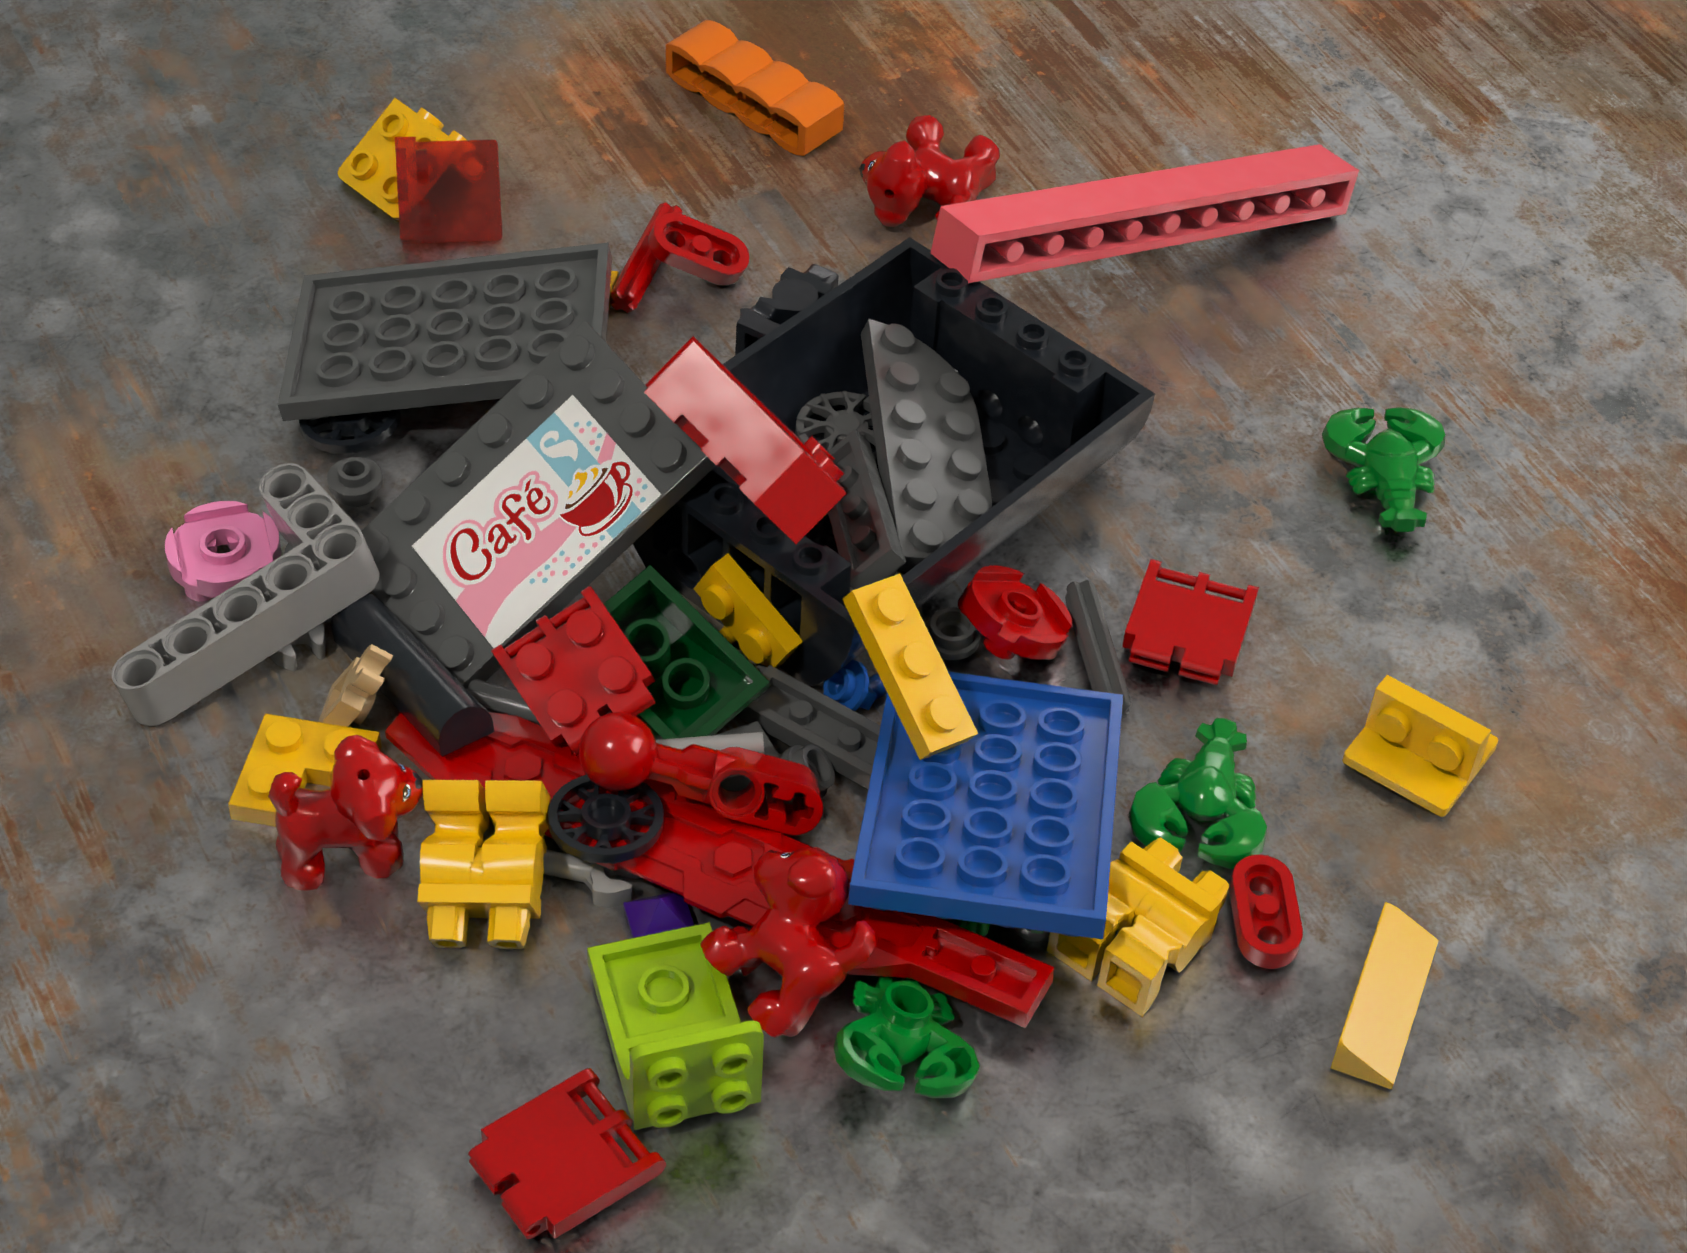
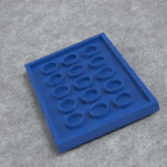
M948 672L978 734L968 742L920 760L887 693L852 871L848 905L870 907L881 911L892 910L935 916L940 919H957L994 924L1005 928H1023L1059 933L1071 937L1081 936L1103 939L1107 915L1123 695Z

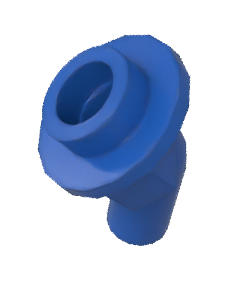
M852 660L831 678L825 680L823 686L824 695L853 711H856L859 707L869 710L874 700L887 694L879 674L876 673L869 677L865 666L856 660Z

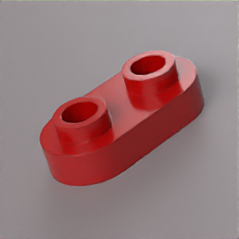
M667 213L660 216L655 222L648 238L649 248L658 260L717 285L736 283L749 264V251L738 237L680 213Z
M1268 855L1247 856L1234 867L1229 886L1238 947L1242 955L1256 966L1267 969L1282 968L1289 965L1296 958L1303 937L1293 876L1289 868L1274 857ZM1252 891H1260L1264 894L1258 896ZM1264 940H1265V941H1270V942H1272V943H1274V944L1266 943V942H1264Z

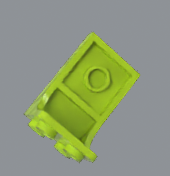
M710 922L587 948L588 966L629 1114L633 1120L634 1130L651 1126L657 1128L672 1127L687 1118L714 1112L723 1114L735 1113L750 1104L761 1102L764 1035L759 1022L753 1020L741 1022L727 976L714 968L704 956L700 943L712 932Z

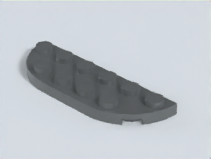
M868 319L861 332L878 469L906 561L897 571L908 572L992 508L991 489L979 417L968 382L958 375L951 365L938 353L915 338L906 327L899 324L887 325Z

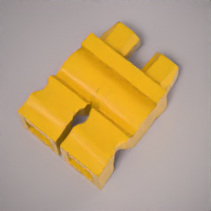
M423 780L424 808L435 826V831L421 843V884L418 887L417 902L427 913L429 941L434 947H466L469 918H489L487 942L491 947L499 949H523L525 947L530 919H540L541 915L540 895L544 875L543 857L547 852L543 836L549 829L548 809L552 799L542 781L485 780L484 790L479 780ZM490 814L495 826V833L483 841V835L489 827Z
M1161 837L1143 849L1131 841L1120 852L1119 859L1110 863L1107 915L1103 939L1081 936L1071 937L1050 932L1047 952L1091 982L1100 972L1097 986L1142 1018L1160 991L1166 966L1168 965L1180 973L1193 959L1198 950L1202 949L1212 939L1218 913L1225 903L1229 889L1228 882L1211 870L1202 871L1193 881L1178 873L1183 857L1180 855L1178 848Z

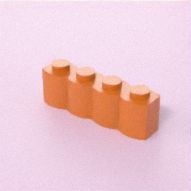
M705 20L666 44V73L673 81L686 90L700 92L717 109L726 113H734L750 129L761 134H769L779 146L792 154L805 156L843 130L844 102L835 91L823 84L809 82L798 69L785 62L773 61L764 49L751 42L738 40L730 29L718 22Z

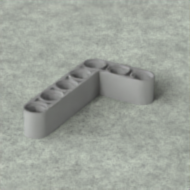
M294 463L280 464L266 472L259 482V491L279 533L293 549L125 653L113 666L112 680L132 716L140 724L154 726L169 721L364 597L377 585L380 572L360 528L304 467Z

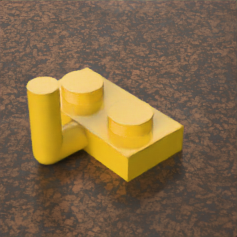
M729 553L715 562L694 587L695 592L701 597L702 604L707 612L724 624L718 632L734 647L739 644L743 654L754 663H760L766 667L771 665L777 669L803 642L800 636L768 601Z

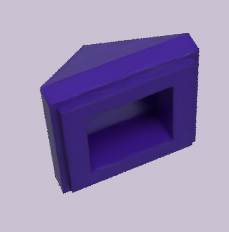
M675 892L623 902L632 938L694 926L688 904L684 902V896Z

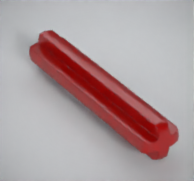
M665 202L660 204L655 210L610 292L612 297L610 303L615 310L622 309L630 313L637 308L661 264V261L653 255L649 248V234L660 216L667 213L682 214V209L678 205L670 206Z

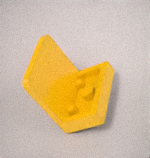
M394 98L339 167L338 177L395 221L403 222L409 218L448 167L473 185L486 169L472 156L476 147L455 130L448 136L441 131L444 125L427 110L421 107L416 113Z

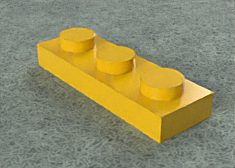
M901 574L860 587L847 594L842 600L919 759H925L968 742L976 736L978 732Z

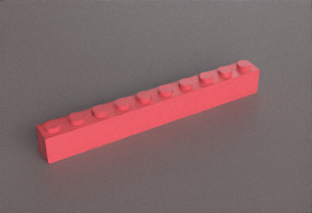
M1318 144L944 205L940 207L930 254L948 268L957 269L968 283L1338 216L1347 212L1359 170Z

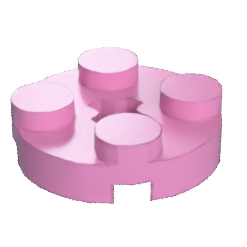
M217 501L193 508L184 515L185 523L178 527L174 534L173 528H171L165 539V553L171 576L178 584L184 587L187 597L198 602L215 598L279 558L282 553L279 531L274 520L265 512H263V518L258 514L248 512V505L237 501ZM228 545L232 551L217 553V546Z

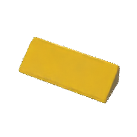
M1388 902L1384 903L1330 1069L1392 1090L1439 940L1398 907Z

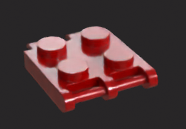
M1151 559L1124 634L1122 647L1131 649L1129 662L1168 672L1172 660L1181 663L1178 675L1213 685H1218L1221 674L1232 677L1253 613L1259 587L1249 584L1247 590L1210 580L1211 574L1199 572L1197 577L1161 567L1162 561ZM1158 578L1194 587V589L1192 590L1189 588L1159 581ZM1206 591L1243 600V602L1241 603L1238 601L1207 594Z
M591 586L580 592L583 596L581 599L552 618L548 619L544 615L536 620L538 627L511 645L503 648L500 644L491 650L553 745L556 747L566 741L575 756L579 754V744L584 731L595 719L610 711L611 713L622 712L637 716L656 703L646 688L655 682L651 672Z
M591 1068L578 1072L482 1128V1143L473 1147L468 1153L471 1157L469 1163L493 1195L502 1194L500 1196L503 1200L501 1203L502 1207L526 1239H532L546 1230L549 1231L554 1239L558 1238L653 1180L666 1168V1162L658 1152L650 1153L631 1130L633 1120L626 1111L622 1109L616 1111L598 1088L600 1079ZM588 1096L605 1118L599 1121L582 1098ZM621 1137L638 1161L633 1163L615 1139Z

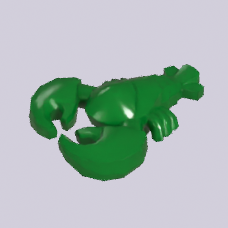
M1357 407L1341 410L1331 415L1322 432L1325 448L1339 460L1356 466L1346 473V477L1349 479L1348 482L1353 487L1352 489L1355 493L1362 494L1371 491L1381 500L1383 508L1386 509V511L1380 513L1378 519L1381 526L1391 527L1395 532H1412L1416 527H1425L1427 513L1413 508L1416 490L1427 493L1434 492V473L1429 467L1420 465L1436 457L1444 448L1445 432L1442 424L1432 415L1418 409L1388 408L1385 409L1384 421H1387L1388 429L1376 434L1366 444L1376 424V421L1373 419L1374 409Z
M1217 717L1212 725L1202 723L1197 729L1195 737L1204 745L1195 755L1193 761L1174 758L1161 773L1158 783H1148L1136 792L1128 818L1133 835L1145 846L1161 837L1178 848L1179 852L1183 850L1186 842L1181 837H1186L1188 828L1187 822L1176 805H1179L1190 818L1196 821L1214 822L1222 819L1208 827L1201 835V841L1206 844L1199 843L1197 856L1211 864L1234 869L1236 864L1243 858L1251 855H1260L1263 852L1267 825L1261 812L1254 808L1256 806V788L1252 777L1234 772L1233 752L1246 749L1247 736L1244 733L1237 732L1236 722ZM1167 829L1175 831L1178 836L1171 834ZM1212 842L1223 843L1217 845H1208Z
M878 976L876 987L867 985L862 981H856L853 1004L859 1013L868 1016L847 1023L836 1035L833 1047L835 1058L845 1073L865 1086L882 1091H902L905 1083V1077L901 1076L902 1066L915 1061L926 1051L929 1054L921 1061L915 1071L914 1079L918 1080L915 1085L914 1093L930 1098H954L965 1093L978 1075L980 1065L974 1049L960 1036L942 1026L953 1021L955 1018L951 1013L952 1008L947 1003L946 996L941 993L929 995L912 978Z

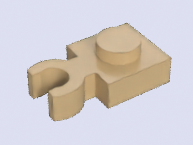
M373 644L369 645L360 658L356 657L332 684L318 722L346 727L352 722L360 725L369 714L375 702L376 692L384 681L380 674L391 661L393 655Z

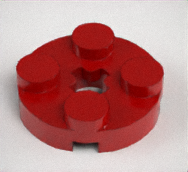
M998 565L980 568L964 589L957 601V606L967 616L972 625L985 636L984 645L987 650L996 657L1005 660L1012 659L1015 654L1029 659H1054L1069 636L1067 633L1072 627V617L1062 600L1042 583L1039 584L1036 591L1030 586L1021 583L1020 580L1025 573L1016 569Z

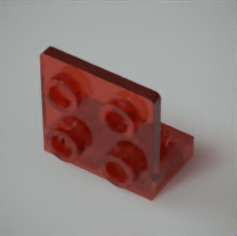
M395 137L399 226L402 245L500 241L502 239L498 143L496 140L416 142V137Z

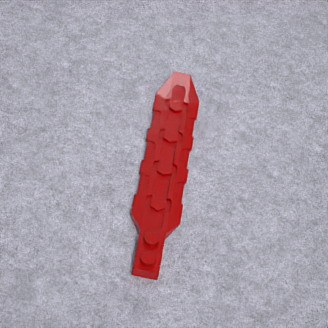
M489 712L495 732L445 756H441L402 713L385 730L386 738L431 780H479L484 790L485 780L542 781L550 797L553 798L555 793L566 783L586 775L580 764L579 754L575 756L566 741L555 747L540 725L516 715ZM648 778L643 782L657 793L664 808V825L660 838L654 846L637 858L616 864H597L613 871L623 869L684 896L685 903L719 918L730 916L750 926H754L770 908L754 880V867L759 858L769 850L793 852L812 846L781 834V832L725 818L716 812L710 804L678 796L671 784ZM599 788V794L610 793L618 795L619 792ZM589 789L587 791L594 792V789ZM624 791V794L630 793L629 791ZM575 795L567 802L582 809L585 801L578 795ZM642 798L629 804L631 812L648 806ZM559 822L562 829L581 826V822ZM630 825L631 830L646 833L651 827ZM548 829L544 833V835L552 838L550 831ZM588 837L580 843L594 847L598 840ZM620 838L609 841L612 848L627 845ZM835 857L846 870L848 887L850 889L855 859L844 861ZM848 896L837 914L816 926L821 936L837 948L849 944L857 921H866L875 931L877 945L868 960L847 973L849 975L912 978L1024 1028L1027 1027L1053 983V966L935 916L892 910L881 911L870 907L848 905Z

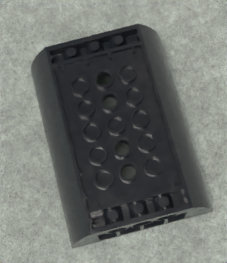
M909 237L723 365L794 434L797 416L802 407L808 401L821 394L847 391L861 395L864 394L869 397L861 332L868 319L887 325L899 324L906 327L915 338L938 353L951 365L958 375L968 382L979 417L991 489L992 508L910 571L901 572L904 574L902 576L903 581L917 609H919L1132 442L1148 419L1155 393L980 281L968 283L966 278L957 269L948 268L930 254L931 250ZM844 405L831 406L835 411L846 410ZM862 408L856 411L862 416L870 413ZM815 413L809 417L819 421H826L827 419ZM868 426V429L873 430V426ZM824 433L811 435L817 441L824 439ZM870 443L872 452H875L876 447ZM715 466L633 543V546L646 568L651 565L674 589L707 614L709 613L704 608L701 597L695 592L694 587L715 562L729 553L803 641L780 668L808 686L820 684L831 678L866 650L842 600L850 593L852 564L839 555L834 535L828 532L832 530L828 513L795 544L739 489L740 486L720 466ZM714 618L724 626V624L719 619Z

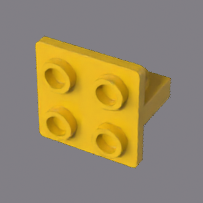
M1386 675L1375 689L1365 727L1345 750L1342 762L1430 812L1444 817L1493 754L1498 744V738L1490 734L1491 730Z

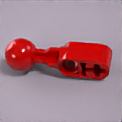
M622 712L608 713L595 719L586 728L580 740L579 760L583 771L592 782L608 790H628L638 786L648 778L673 785L678 796L712 805L716 812L725 818L789 835H801L811 831L817 826L823 814V803L817 778L812 770L800 763L740 747L714 750L692 744L681 750L656 743L654 734L645 722L634 715ZM734 774L744 775L751 780L749 785L740 791H728L720 786L726 777ZM770 783L771 788L765 787L764 790V784ZM795 792H797V793H803V796H804V797H802V796H797V797L793 800L792 805H791V804H785L784 801H783V800H785V801H791V799L793 798Z

